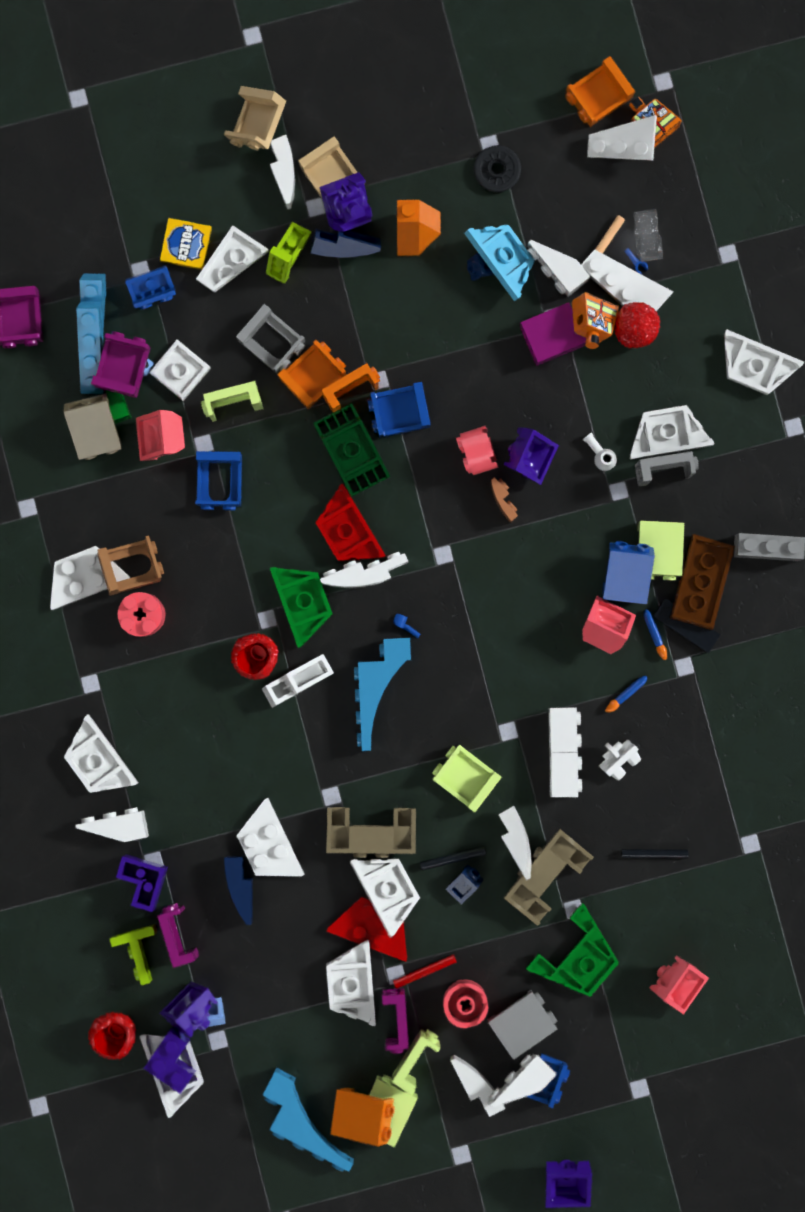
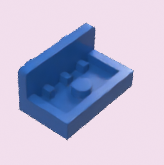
M167 266L125 279L134 308L145 309L152 306V302L158 300L166 302L171 300L173 295L176 294Z
M541 1053L540 1058L556 1075L542 1091L526 1097L553 1108L554 1104H558L562 1095L560 1087L562 1082L566 1083L570 1070L567 1069L568 1065L566 1062Z

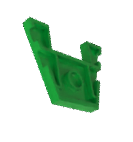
M581 903L569 918L584 930L586 934L557 967H554L538 953L526 969L529 972L543 976L546 979L591 997L619 962L588 909Z

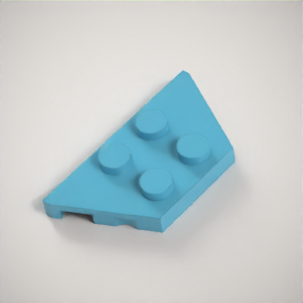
M502 225L497 228L490 226L474 230V228L468 229L464 233L511 298L514 301L521 297V289L523 284L526 283L529 276L528 272L535 261L509 225Z

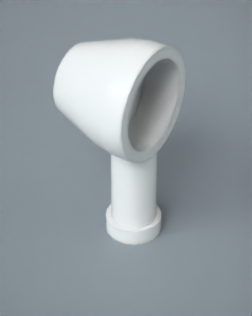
M592 433L583 439L595 452L594 461L598 469L608 471L616 465L617 458L615 453L610 449H603ZM603 456H610V462H605Z

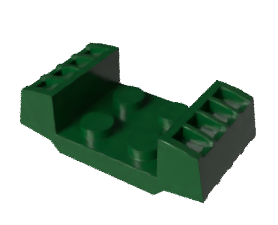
M352 403L313 423L351 497L390 477Z

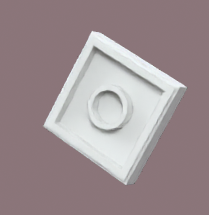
M176 340L149 373L184 401L211 367L180 341Z

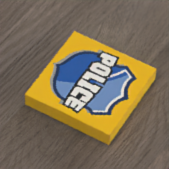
M168 218L160 261L202 270L205 264L212 227Z

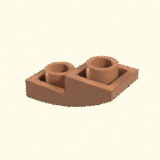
M494 477L490 482L493 496L501 512L511 523L518 516L516 514L517 508L510 501L507 503L504 501L509 495L507 491L509 487L502 479L497 480Z

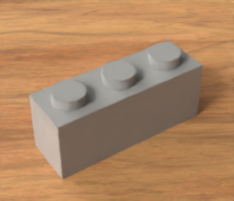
M738 533L734 538L735 548L733 557L801 561L804 560L805 537Z

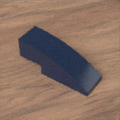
M315 229L311 242L312 254L328 257L364 256L380 252L381 238L352 230L338 231L337 234Z
M244 856L224 857L225 874L232 900L246 925H251L253 923V878H244Z

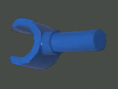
M629 248L624 250L635 265L634 271L642 275L638 270V266H643L646 271L648 270L646 262L639 261Z
M396 614L393 621L394 625L407 630L418 638L420 633L405 624L408 617Z

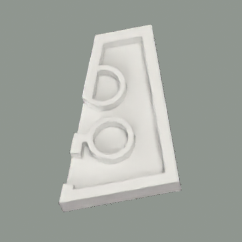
M654 115L590 134L587 157L653 161L657 116Z
M232 226L196 280L215 293L267 254L269 249L235 226Z

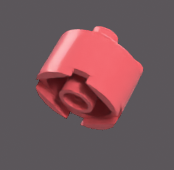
M486 426L461 433L460 437L456 438L459 449L466 455V458H463L465 469L469 474L472 473L473 476L498 468L497 462H494L497 459L490 437L488 438Z
M132 593L123 599L118 608V620L121 628L133 636H150L156 633L165 621L166 614L163 604L157 597L149 593ZM142 609V611L146 613V617H142L140 621V617L137 616V613L141 612Z
M457 980L444 993V1012L448 1020L457 1027L469 1028L478 1025L484 1020L488 1012L486 993L478 983L472 980ZM469 999L470 1007L465 1006L462 1008L461 1001Z

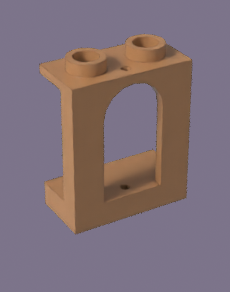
M146 536L145 540L107 550L105 547L97 550V556L109 596L161 581V575L164 574L161 562L156 561L157 547L154 541H150L149 536ZM138 554L146 555L150 559L151 568L146 574L116 582L111 565L112 561Z

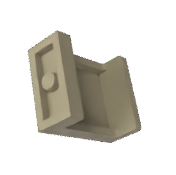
M107 393L64 404V415L79 460L84 458L85 460H90L103 453L114 454L119 449H122V441L117 433Z

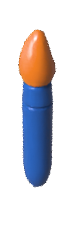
M645 609L643 612L644 619L656 646L657 653L663 660H666L667 649L663 645L652 614Z
M642 676L634 681L609 703L605 712L610 713L617 710L620 704L646 683L647 676Z

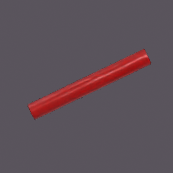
M452 954L393 981L395 988L398 989L457 962L456 958Z

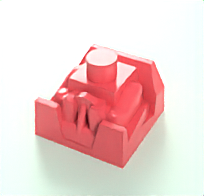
M158 410L136 417L140 461L157 460L158 457L175 454L185 448L181 416L172 411Z
M596 596L583 627V641L612 654L620 650L627 641L636 615Z
M676 956L675 959L678 962L673 963L672 966H661L657 971V976L659 977L656 982L657 985H651L649 988L666 1003L684 1014L709 978L694 966Z

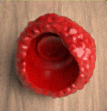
M644 302L624 304L617 314L614 325L618 341L627 348H640L650 345L656 339L660 329V318L657 311Z
M260 633L249 634L237 639L231 652V663L237 672L245 678L253 680L264 679L274 669L278 660L279 650L270 637Z
M111 1012L101 1015L91 1025L88 1033L89 1044L100 1057L109 1060L122 1059L128 1055L135 1042V1024L130 1017L122 1013Z

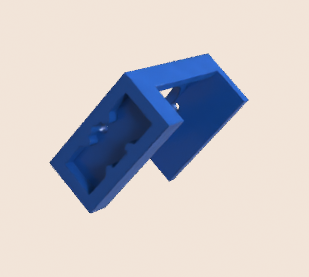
M196 451L198 468L197 501H195V504L201 506V510H214V506H223V510H236V507H241V452ZM209 463H231L230 495L226 501H213L209 496Z

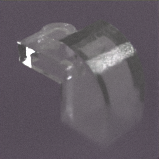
M656 209L634 212V240L641 262L663 259L662 237L658 233Z

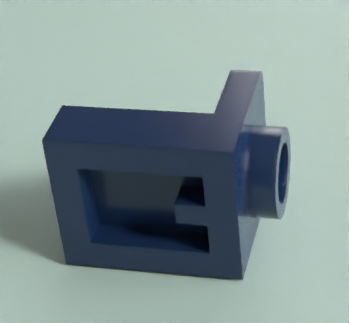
M476 253L467 260V270L472 281H476L483 276H494V273L479 253Z
M467 865L445 890L462 904L479 888L483 878L476 869Z

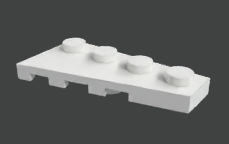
M594 250L581 264L590 278L622 307L624 304L644 302L657 311L673 293V291L597 250Z

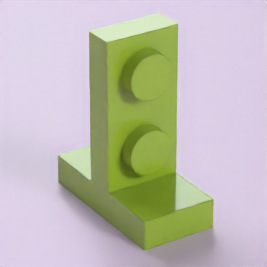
M292 222L278 246H273L269 252L266 274L285 284L289 278L291 267L311 237L312 232Z
M155 924L110 938L112 947L130 943V946L127 947L130 959H134L136 965L133 968L136 981L140 980L141 985L152 981L141 939L158 933Z

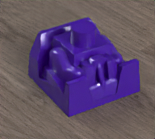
M360 172L319 187L328 224L334 230L345 232L372 221L373 215L368 204L364 185L366 181Z
M518 427L517 432L519 436H517L514 443L510 444L508 448L510 459L509 462H504V466L522 474L526 479L541 485L559 445L534 429Z
M190 981L159 1014L177 1031L192 1037L193 1030L198 1028L200 1031H203L210 1025L208 1020L210 1014L208 1011L211 1009L212 1003L216 1005L218 1002L208 988Z
M562 1160L559 1163L557 1161L546 1162V1208L591 1207L592 1172L589 1161H578V1164L570 1160Z

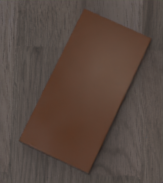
M691 535L682 569V576L680 577L670 615L671 619L713 630L735 546L699 535Z

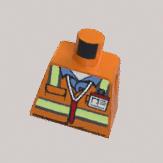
M637 97L629 105L636 113L632 117L631 122L654 115L657 116L654 148L678 129L682 122L678 116L657 99L652 100L646 105Z
M587 292L572 300L574 332L586 338L585 346L587 348H598L600 342L612 335L619 306Z

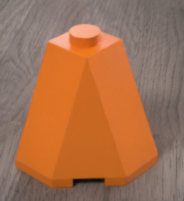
M397 200V256H419L441 234V213L420 200Z

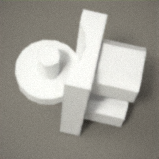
M628 739L623 744L618 741L613 747L607 742L604 746L608 751L603 755L605 760L599 767L608 776L620 780L626 773L621 767L626 761L631 766L641 761L637 752L639 749Z

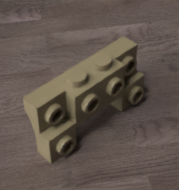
M327 807L326 853H353V857H367V853H376L378 858H387L389 854H416V808H394V825H350V807Z
M561 829L554 834L543 848L539 846L531 855L533 860L531 861L530 878L526 880L521 870L517 872L519 875L517 881L503 897L537 926L541 923L540 921L546 913L552 909L539 897L566 864L581 874L586 864L594 858Z

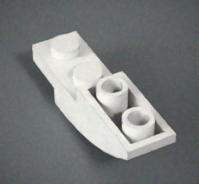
M399 552L387 556L388 560L380 563L377 560L367 564L368 569L365 570L361 562L356 564L354 560L344 564L343 570L336 572L335 569L323 573L324 577L320 580L323 585L332 587L358 588L371 586L391 580L389 571L407 564L408 560L405 553L400 555Z

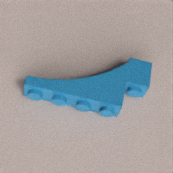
M84 273L80 278L81 302L76 311L81 394H103L104 392L103 389L95 388L91 382L93 375L96 376L103 351L106 298L105 274Z
M410 638L383 639L384 644H379L380 657H384V661L358 662V667H354V680H359V689H355V702H360V711H356V724H361V733H357V746H362V751H371L373 721L385 688L398 669L406 661L411 660Z
M276 1067L263 1093L268 1103L275 1106L277 1104L281 1105L270 1128L273 1131L272 1134L278 1139L284 1140L286 1138L292 1141V1145L299 1150H309L312 1152V1156L320 1161L326 1159L332 1163V1167L343 1172L346 1170L349 1172L354 1159L335 1147L316 1128L298 1096L294 1084L296 1077Z

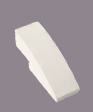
M284 135L272 140L270 143L277 162L270 164L288 210L292 208L294 198L295 170L291 148L287 136Z
M324 654L266 685L262 690L273 708L327 678L334 672Z
M513 806L499 814L508 831L507 834L502 836V839L524 877L528 880L531 876L529 839L525 827Z
M455 1055L450 1057L471 1101L479 1097L489 1117L505 1109L504 1104L496 1107L488 1104L491 1100L489 1096L495 1089L478 1070Z

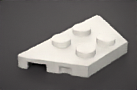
M727 329L724 332L727 379L765 395L771 393L804 363L799 359Z
M687 405L643 412L631 450L630 460L713 446L714 441L709 438L703 430V426L694 418Z
M97 546L55 561L51 610L58 609L107 589L97 556V550L99 549ZM111 562L116 582L131 578L115 562Z
M89 714L86 715L64 758L87 790L92 793L138 784L139 782Z
M266 798L237 834V838L256 876H303V869L269 798Z
M399 859L351 860L350 864L390 938L393 937L420 899Z
M366 940L326 964L330 1010L345 1013L348 1017L358 1018L368 1022L371 1026H376L369 940Z
M140 1035L148 1061L165 1036ZM190 1041L178 1058L195 1069L196 1072L181 1094L154 1076L168 1118L204 1083Z

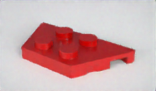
M342 483L316 521V525L338 561L386 557Z
M361 896L327 929L329 933L358 944L369 940V947L402 961H407L404 921L394 936L390 938L370 900Z

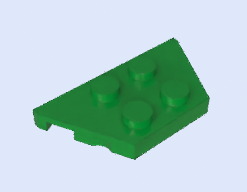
M271 567L270 571L297 647L300 648L333 614L318 572Z

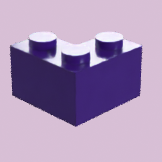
M127 854L122 856L116 878L137 884L131 906L150 912L156 909L168 867Z
M172 1027L143 1069L181 1094L196 1072L195 1069L178 1058L191 1039Z

